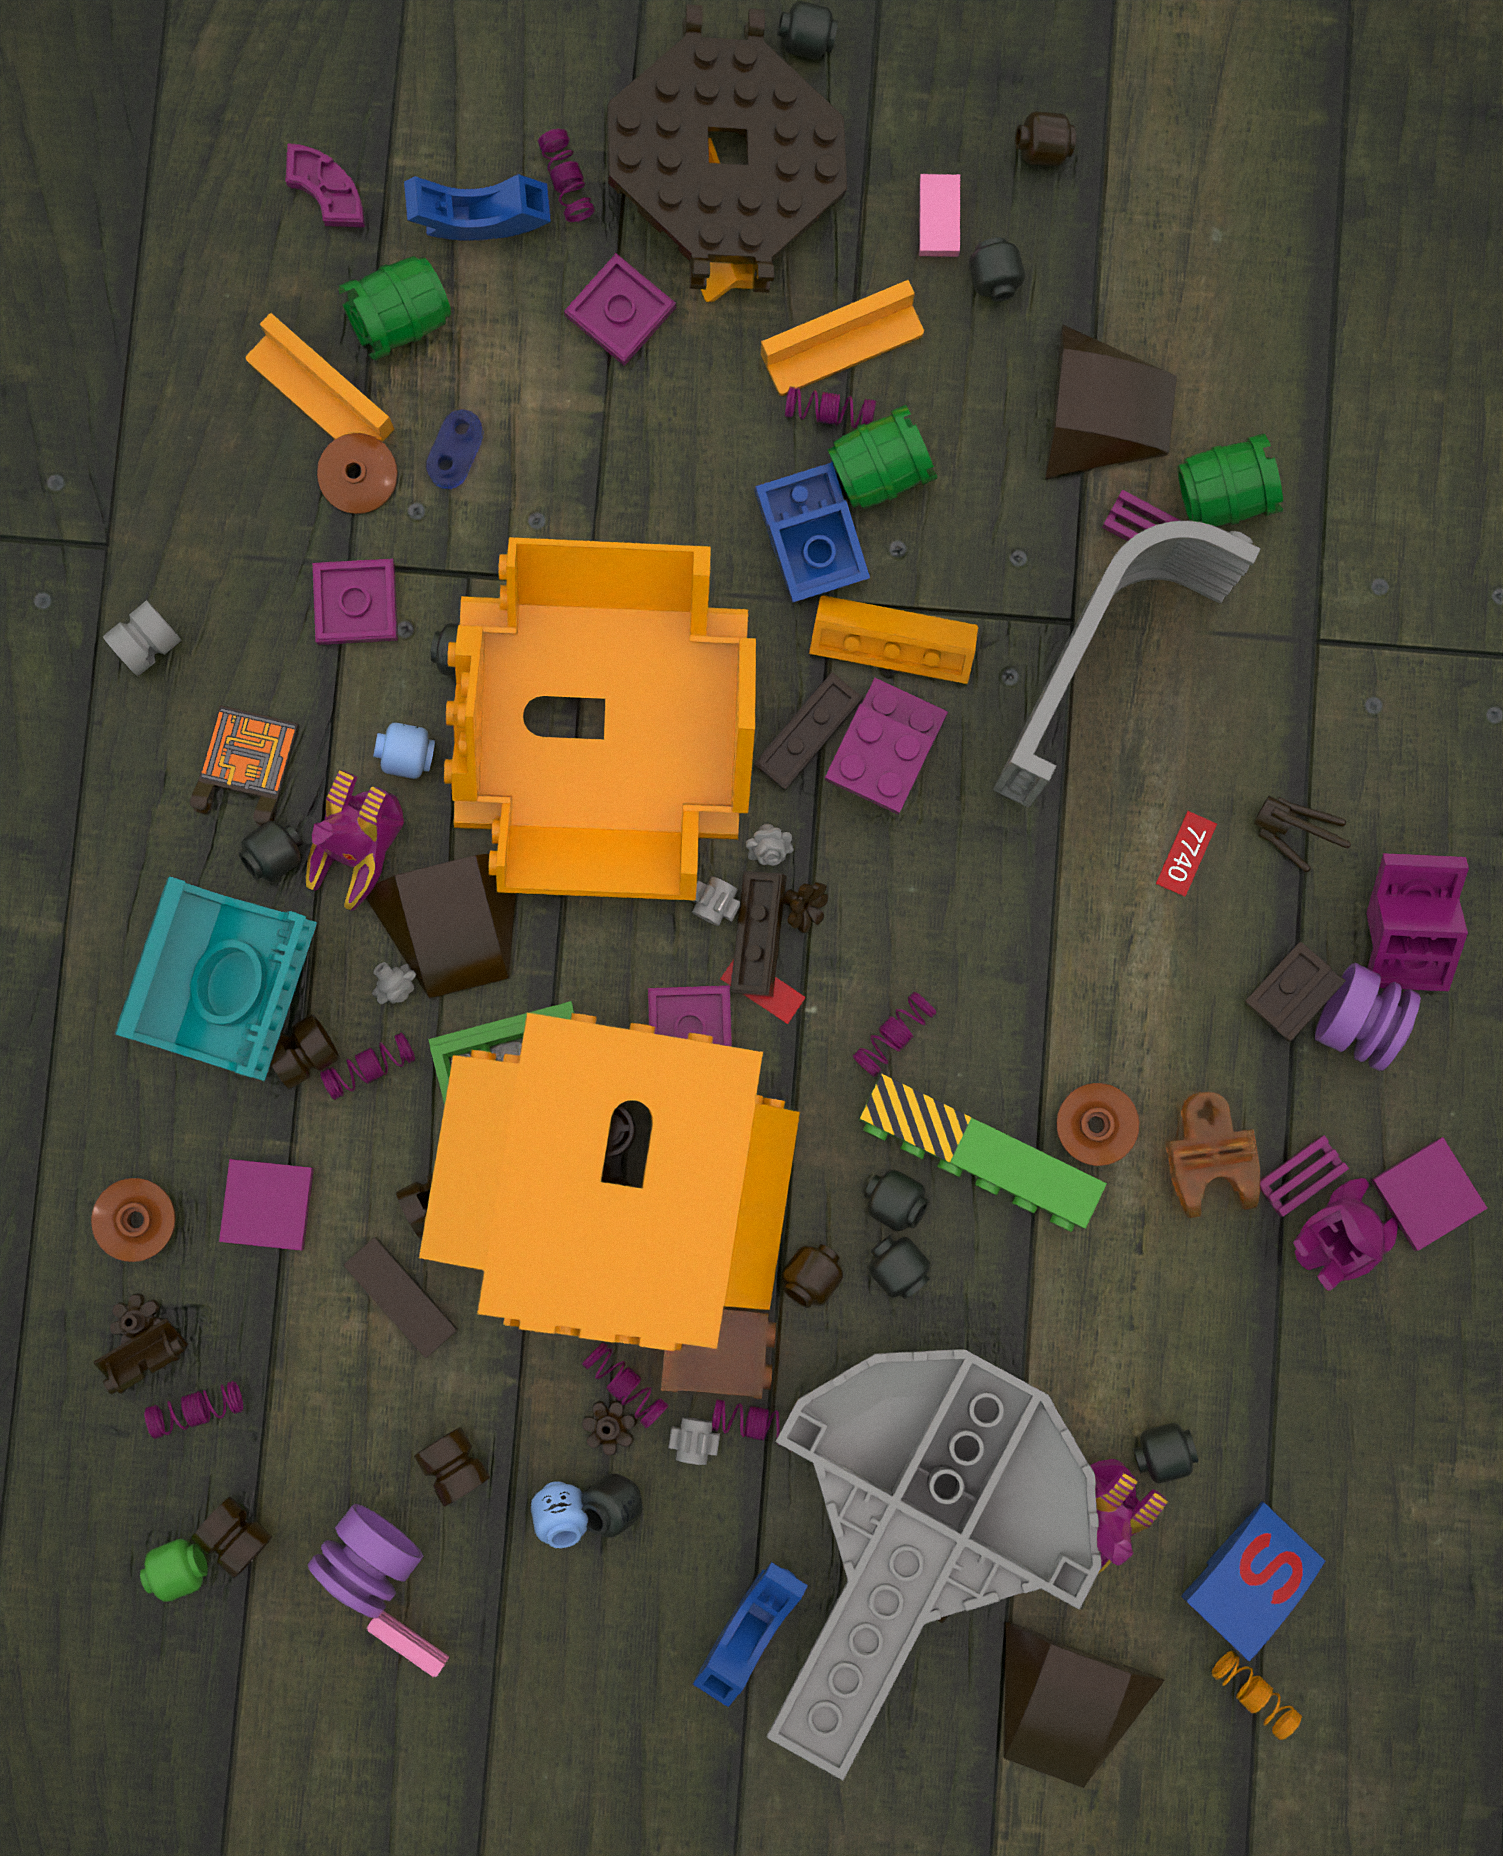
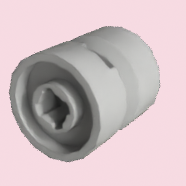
M147 600L129 614L130 622L128 624L119 622L103 635L108 645L137 677L155 663L154 655L156 653L165 655L182 641Z

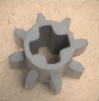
M710 876L707 884L697 881L696 901L690 900L696 903L692 913L716 926L720 925L723 918L732 922L741 905V902L734 899L738 889L714 876Z
M682 1417L681 1427L672 1426L668 1448L677 1449V1461L707 1465L708 1454L717 1456L720 1434L712 1433V1421Z

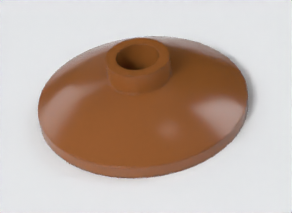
M363 433L346 434L331 442L323 451L317 469L319 487L325 498L336 508L351 514H365L383 506L393 494L398 477L396 461L389 448L379 439ZM355 464L360 465V476L355 479L350 478L348 475L349 468Z
M1091 1083L1075 1089L1064 1099L1057 1114V1134L1064 1149L1074 1159L1093 1166L1109 1165L1125 1157L1133 1148L1139 1134V1117L1133 1102L1123 1091L1112 1085ZM1092 1117H1098L1103 1123V1127L1098 1133H1094L1089 1129L1088 1123Z
M140 1178L120 1180L106 1188L98 1197L91 1216L92 1231L99 1246L113 1258L127 1262L143 1261L163 1250L173 1235L176 1221L174 1206L168 1194L154 1182ZM135 1212H140L144 1217L143 1224L138 1228L131 1224V1216Z

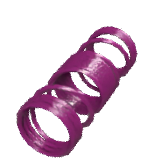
M553 129L541 135L538 139L540 150H542V156L551 160L547 169L550 172L555 191L561 193L559 203L566 206L563 212L565 220L568 222H578L590 217L595 208L590 203L591 198L589 197L579 199L570 205L562 202L561 198L564 193L583 188L585 182H582L584 178L579 163L575 161L561 163L551 171L550 165L554 160H562L574 154L573 150H566L555 157H547L545 155V152L549 153L563 149L570 142L566 130ZM589 208L587 211L577 215H570L571 213L577 210Z
M795 386L789 387L785 408V417L787 418L793 417L798 393V411L801 420L806 417L815 395L817 423L823 422V424L828 423L829 425L835 423L836 426L839 425L849 400L851 426L853 429L857 427L862 413V424L865 423L867 425L873 422L876 400H867V398L864 400L854 425L853 399L851 396L846 399L837 422L840 394L825 393L824 391L818 411V393L816 390L812 392L802 417L800 388L797 387L795 389Z
M912 992L913 994L908 996V1003L918 1018L905 1010L896 1009L895 1013L898 1020L889 1016V1019L878 1028L885 1039L877 1035H871V1042L883 1059L865 1048H859L853 1054V1058L871 1076L876 1077L881 1072V1068L864 1052L888 1065V1060L876 1045L873 1037L898 1052L907 1045L909 1040H912L911 1038H914L900 1018L898 1011L908 1015L921 1025H926L910 999L930 1018H933V1015L936 1014V1010L917 992Z
M400 1032V1034L394 1036L401 1057V1065L393 1058L384 1044L379 1042L385 1065V1073L382 1071L380 1063L370 1047L366 1051L358 1053V1055L355 1054V1060L364 1077L350 1059H346L352 1080V1089L345 1084L333 1067L321 1071V1079L331 1098L337 1100L343 1097L344 1092L341 1084L349 1091L353 1092L355 1090L352 1068L366 1084L383 1077V1075L386 1076L388 1065L384 1051L399 1067H403L404 1058L408 1063L414 1062V1053L404 1034Z
M603 1341L585 1359L582 1366L589 1369L602 1355L609 1352L595 1375V1379H600L622 1364L615 1378L606 1387V1390L613 1394L617 1401L623 1398L621 1405L628 1404L649 1390L634 1415V1418H639L648 1412L640 1420L644 1428H648L667 1409L668 1404L662 1398H659L650 1407L639 1413L651 1394V1387L641 1390L625 1401L628 1395L640 1383L641 1377L630 1367L623 1371L625 1361L617 1363L599 1375L612 1354V1348L606 1349L608 1344Z
M235 1381L227 1383L228 1397L224 1385L221 1384L220 1386L223 1396V1413L221 1416L212 1408L206 1390H203L204 1398L199 1391L197 1393L194 1392V1394L191 1393V1395L182 1396L181 1407L187 1422L185 1427L177 1420L171 1402L168 1400L167 1404L170 1411L169 1432H165L164 1419L160 1408L156 1404L146 1407L144 1417L150 1436L153 1439L163 1437L164 1434L170 1435L173 1429V1419L184 1430L188 1429L189 1426L193 1428L200 1424L209 1423L211 1418L210 1410L217 1418L222 1419L226 1412V1402L232 1413H241L243 1411V1400L237 1383Z
M716 1399L712 1431H718L722 1415V1428L724 1434H726L740 1406V1432L742 1438L746 1436L750 1439L753 1438V1440L759 1439V1441H764L775 1413L777 1437L779 1436L780 1419L777 1410L772 1413L768 1421V1408L762 1409V1407L750 1406L743 1432L742 1404H737L729 1424L725 1428V1400Z

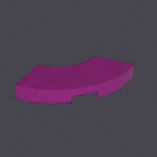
M287 143V186L303 190L316 199L321 207L325 226L365 227L364 210L360 196L353 181L332 158L316 149Z

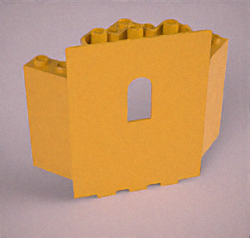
M509 537L507 554L499 555V580H506L507 585L500 586V598L461 596L460 625H458L456 642H449L448 667H455L456 690L454 701L447 700L446 725H451L454 728L453 758L445 759L444 783L452 784L454 828L492 829V844H498V850H490L489 875L496 876L497 892L696 901L698 838L738 840L739 813H748L755 735L756 638H747L748 609L708 607L711 547ZM541 696L605 699L604 739L542 737L535 735L528 730L524 723L523 714L525 707L529 701Z
M527 1013L520 1056L504 1054L502 1062L496 1061V1053L472 1050L471 1057L453 1055L419 1258L484 1270L477 1314L504 1318L503 1325L516 1326L523 1330L579 1336V1338L634 1344L641 1347L674 1351L681 1350L682 1344L717 1349L724 1306L770 1310L800 1112L784 1109L785 1101L763 1098V1096L757 1095L763 1052L712 1044L713 1037L703 1034L688 1033V1039L654 1034V1026L630 1023L629 1030L596 1024L597 1017L572 1013L571 1020ZM627 1100L643 1103L652 1116V1127L642 1188L601 1182L611 1117L614 1109Z

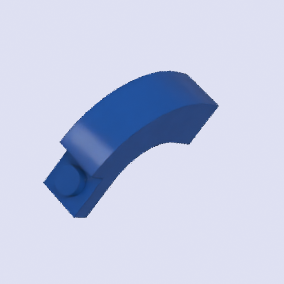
M519 174L499 184L478 189L451 188L416 176L404 181L407 221L426 226L427 235L473 241L505 238L532 231L551 222L547 184Z
M771 1562L766 1570L763 1569L738 1604L709 1652L693 1685L729 1707L744 1689L767 1644L783 1620L801 1600L808 1585L797 1579L789 1570L780 1568Z

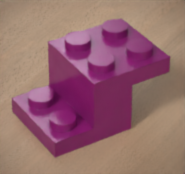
M874 678L863 703L859 705L824 780L899 815L948 711Z
M1383 853L1366 912L1373 943V950L1367 969L1380 974L1379 988H1386L1390 983L1396 982L1401 985L1402 989L1450 990L1468 934L1459 899L1469 869L1466 857Z

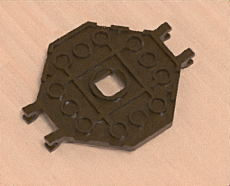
M686 4V18H683L682 21L683 39L608 102L606 111L608 184L619 195L624 193L638 207L637 212L659 233L665 232L679 246L678 251L689 260L690 289L706 290V278L710 277V262L753 264V292L769 293L770 281L774 280L773 261L787 245L805 233L817 222L820 215L831 205L834 206L846 193L844 117L764 42L765 10L749 9L748 22H745L744 25L745 40L701 37L702 5ZM712 131L735 132L746 139L747 165L709 163L708 134Z

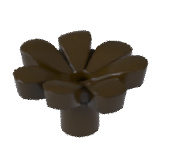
M815 882L813 885L804 883L799 887L798 892L792 889L786 891L784 904L790 906L791 910H793L787 922L794 929L798 928V930L805 934L811 927V921L817 925L822 922L824 913L819 910V907L825 906L828 901V894L824 893L827 888L825 884Z
M136 1293L130 1296L128 1306L123 1302H119L113 1307L112 1312L118 1317V1321L113 1322L110 1325V1329L114 1335L123 1334L121 1345L164 1320L160 1317H154L160 1310V1304L154 1299L144 1304L143 1295Z
M603 1401L594 1403L592 1408L595 1416H586L582 1420V1428L592 1433L586 1440L587 1444L593 1449L597 1448L600 1444L603 1445V1451L608 1456L617 1453L618 1443L624 1447L631 1446L634 1437L627 1432V1429L636 1426L637 1420L634 1418V1415H622L625 1405H621V1401H613L610 1409H607ZM605 1426L610 1428V1432L605 1430Z

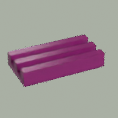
M1122 490L1102 528L1129 541L1139 533L1116 522L1117 516L1143 531L1155 526V524L1123 508V505L1159 524L1181 520Z
M1321 1135L1256 1182V1185L1278 1215L1284 1217L1349 1168L1345 1162L1340 1160L1337 1151L1329 1145L1326 1136ZM1319 1149L1322 1150L1325 1155L1274 1192L1269 1185ZM1328 1163L1333 1165L1332 1169L1284 1204L1279 1201L1281 1197Z

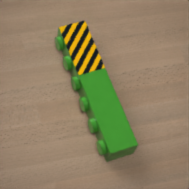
M883 1074L879 1075L858 1118L859 1121L865 1123L863 1131L883 1141L890 1135L903 1142L900 1147L901 1150L920 1159H923L925 1153L940 1160L938 1168L959 1178L962 1171L977 1178L975 1186L997 1196L1001 1189L1015 1196L1012 1204L1035 1214L1037 1208L1052 1214L1049 1222L1069 1232H1072L1075 1226L1086 1229L1107 1184Z

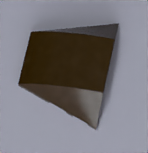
M1062 324L1053 423L1048 446L1045 480L1076 471H1081V473L1092 471L1093 468L1116 463L1122 465L1167 456L1169 454L1177 376Z
M489 854L473 855L394 875L376 883L374 889L366 897L406 963L416 973L415 977L429 999L509 979L516 893L497 892L496 876L489 875Z
M1005 1621L1006 1661L1004 1672L1003 1757L1009 1761L1084 1788L1165 1680L1130 1666H1121L1048 1639L1043 1634Z

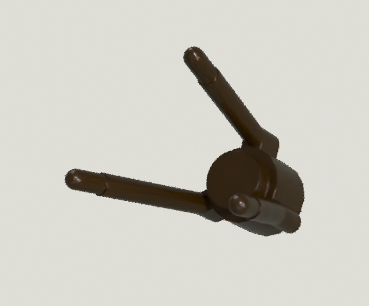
M1268 796L1253 823L1262 828L1258 836L1271 842L1304 872H1309L1310 866L1276 835L1277 832L1285 835L1290 826L1293 825L1343 848H1350L1351 846L1350 841L1296 817V814L1338 826H1345V819L1291 803L1281 797L1275 799Z

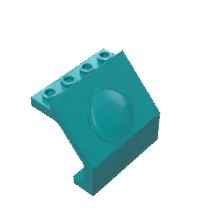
M169 876L166 880L114 1034L265 1081L317 922L305 919L306 916L292 911L281 912L187 884L185 881Z

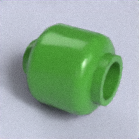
M176 1539L148 1552L145 1557V1568L140 1571V1578L147 1593H154L161 1601L170 1602L199 1590L203 1583V1577L208 1573L206 1558L202 1549L197 1544L192 1545L185 1539Z

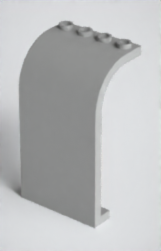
M1173 521L1158 524L1130 539L1114 556L1085 605L993 790L1029 808L1050 780L1056 765L1034 755V752L1114 594L1136 582L1167 580L1183 585L1221 604L1224 597L1230 593L1232 587L1236 586L1241 576H1244L1249 566L1253 565L1260 548L1252 545L1253 541L1240 532L1230 531L1228 533L1215 526L1194 521Z

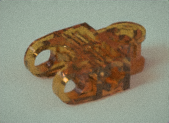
M1214 1092L1192 1094L1184 1101L1181 1109L1185 1139L1165 1141L1171 1179L1184 1213L1188 1218L1201 1216L1200 1199L1204 1198L1207 1184L1217 1177L1225 1178L1231 1184L1233 1191H1238L1239 1200L1244 1210L1256 1208L1260 1194V1164L1254 1129L1233 1131L1230 1108L1227 1101L1221 1095ZM1204 1105L1205 1107L1213 1108L1214 1111L1212 1116L1207 1117V1121L1197 1116V1110L1203 1109ZM1243 1148V1151L1219 1154V1151ZM1206 1153L1204 1157L1181 1160V1157Z

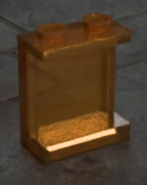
M723 1309L717 1349L682 1344L681 1350L664 1351L661 1391L678 1392V1390L751 1396L756 1399H762V1390H771L773 1365L765 1364L766 1347L774 1348L776 1323L768 1322V1312Z

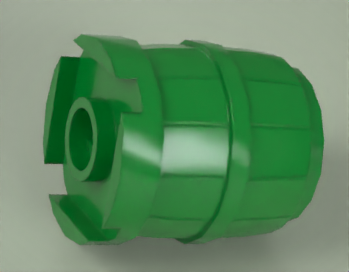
M412 256L390 265L385 264L359 281L352 279L339 285V294L347 291L349 301L342 305L350 325L362 346L370 343L374 352L368 354V356L374 361L389 355L391 349L421 340L423 336L443 326L446 323V319L451 316L449 301L442 283L431 264L424 257L417 258Z
M906 404L892 410L890 416L867 425L864 423L858 426V429L834 441V447L828 449V453L853 509L860 505L864 509L888 499L892 500L897 498V495L913 488L919 483L925 485L938 479L934 470L930 469L934 465L916 424H912L910 417L904 419V417L911 415Z
M1265 434L1248 437L1246 442L1211 447L1210 450L1185 458L1183 464L1177 465L1180 491L1189 521L1219 527L1228 524H1239V521L1260 514L1268 516L1283 512V508L1279 504L1283 502V492L1275 457H1266L1263 448L1271 446Z

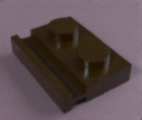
M1300 941L1249 996L1244 1004L1290 1043L1346 980L1338 976L1331 970L1332 968Z

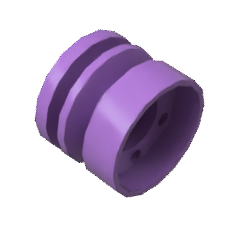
M1353 963L1341 976L1346 982L1325 1004L1316 1027L1315 1040L1342 1052L1357 1039L1354 1050L1355 1060L1363 1062L1369 1057V1066L1378 1071H1383L1390 1065L1409 1038L1419 1010L1421 998L1419 993L1410 989L1401 994V985L1396 982L1390 983L1378 995L1381 981L1380 974L1357 963Z
M353 1504L335 1528L346 1546L335 1541L326 1540L321 1546L324 1555L316 1554L308 1563V1567L314 1577L337 1600L368 1617L378 1618L386 1608L383 1600L391 1601L396 1594L393 1585L385 1576L387 1575L395 1580L405 1582L424 1556L413 1541L389 1521L362 1505Z

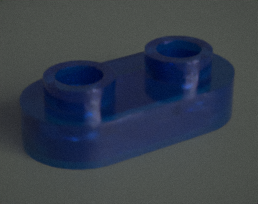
M463 409L451 412L445 418L429 453L426 469L431 481L440 488L452 489L464 482L481 445L484 435L480 419L473 412ZM459 424H467L469 426L468 431L464 434L456 433L455 428ZM448 459L453 462V466L449 470H441L439 468L443 460Z

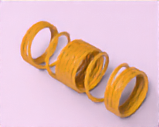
M1235 1651L1226 1653L1214 1666L1212 1676L1216 1680L1221 1679L1236 1663L1232 1673L1222 1683V1686H1225L1234 1675L1242 1670L1249 1669L1251 1672L1250 1677L1237 1693L1236 1699H1239V1702L1253 1714L1260 1711L1271 1696L1276 1695L1278 1697L1277 1705L1273 1713L1264 1720L1263 1725H1267L1274 1715L1281 1710L1290 1708L1291 1710L1284 1713L1272 1728V1734L1275 1737L1277 1736L1279 1740L1288 1738L1299 1726L1302 1715L1292 1706L1279 1708L1280 1694L1273 1693V1688L1260 1675L1253 1677V1668L1245 1666L1237 1670L1240 1656Z

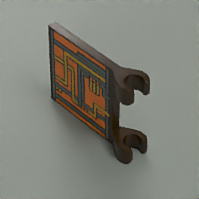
M220 705L201 773L190 799V806L197 813L209 814L213 805L215 787L260 797L253 816L257 826L261 827L269 821H275L278 800L299 724Z

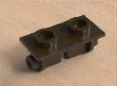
M166 1318L93 1362L106 1377L103 1383L107 1391L111 1395L116 1392L122 1394L127 1388L145 1378L143 1371L149 1369L154 1373L167 1364L178 1361L180 1354L186 1351L185 1347L188 1345V1342Z

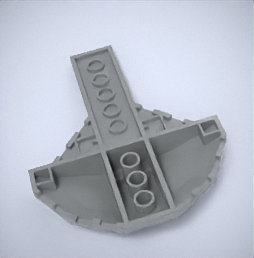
M965 1349L876 1353L797 1400L776 1442L813 1462L848 1580L770 1727L767 1738L839 1779L844 1780L924 1624L939 1620L947 1615L964 1610H972L998 1602L1003 1598L1023 1592L1025 1594L1038 1589H1043L1080 1610L1101 1569V1555L1097 1548V1530L1099 1525L1096 1509L1095 1474L1048 1394Z

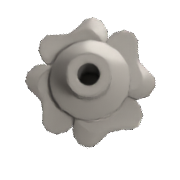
M771 824L762 825L759 831L754 833V838L746 841V847L749 849L748 858L750 860H758L761 865H778L785 860L786 854L794 851L791 844V834L789 832L782 833L781 829L774 828Z
M383 962L374 969L373 973L379 980L372 995L377 998L379 1004H384L388 1001L392 1004L403 1002L408 998L409 993L414 990V985L411 981L416 976V973L411 970L408 964H404L400 968L396 966L391 969L387 963Z

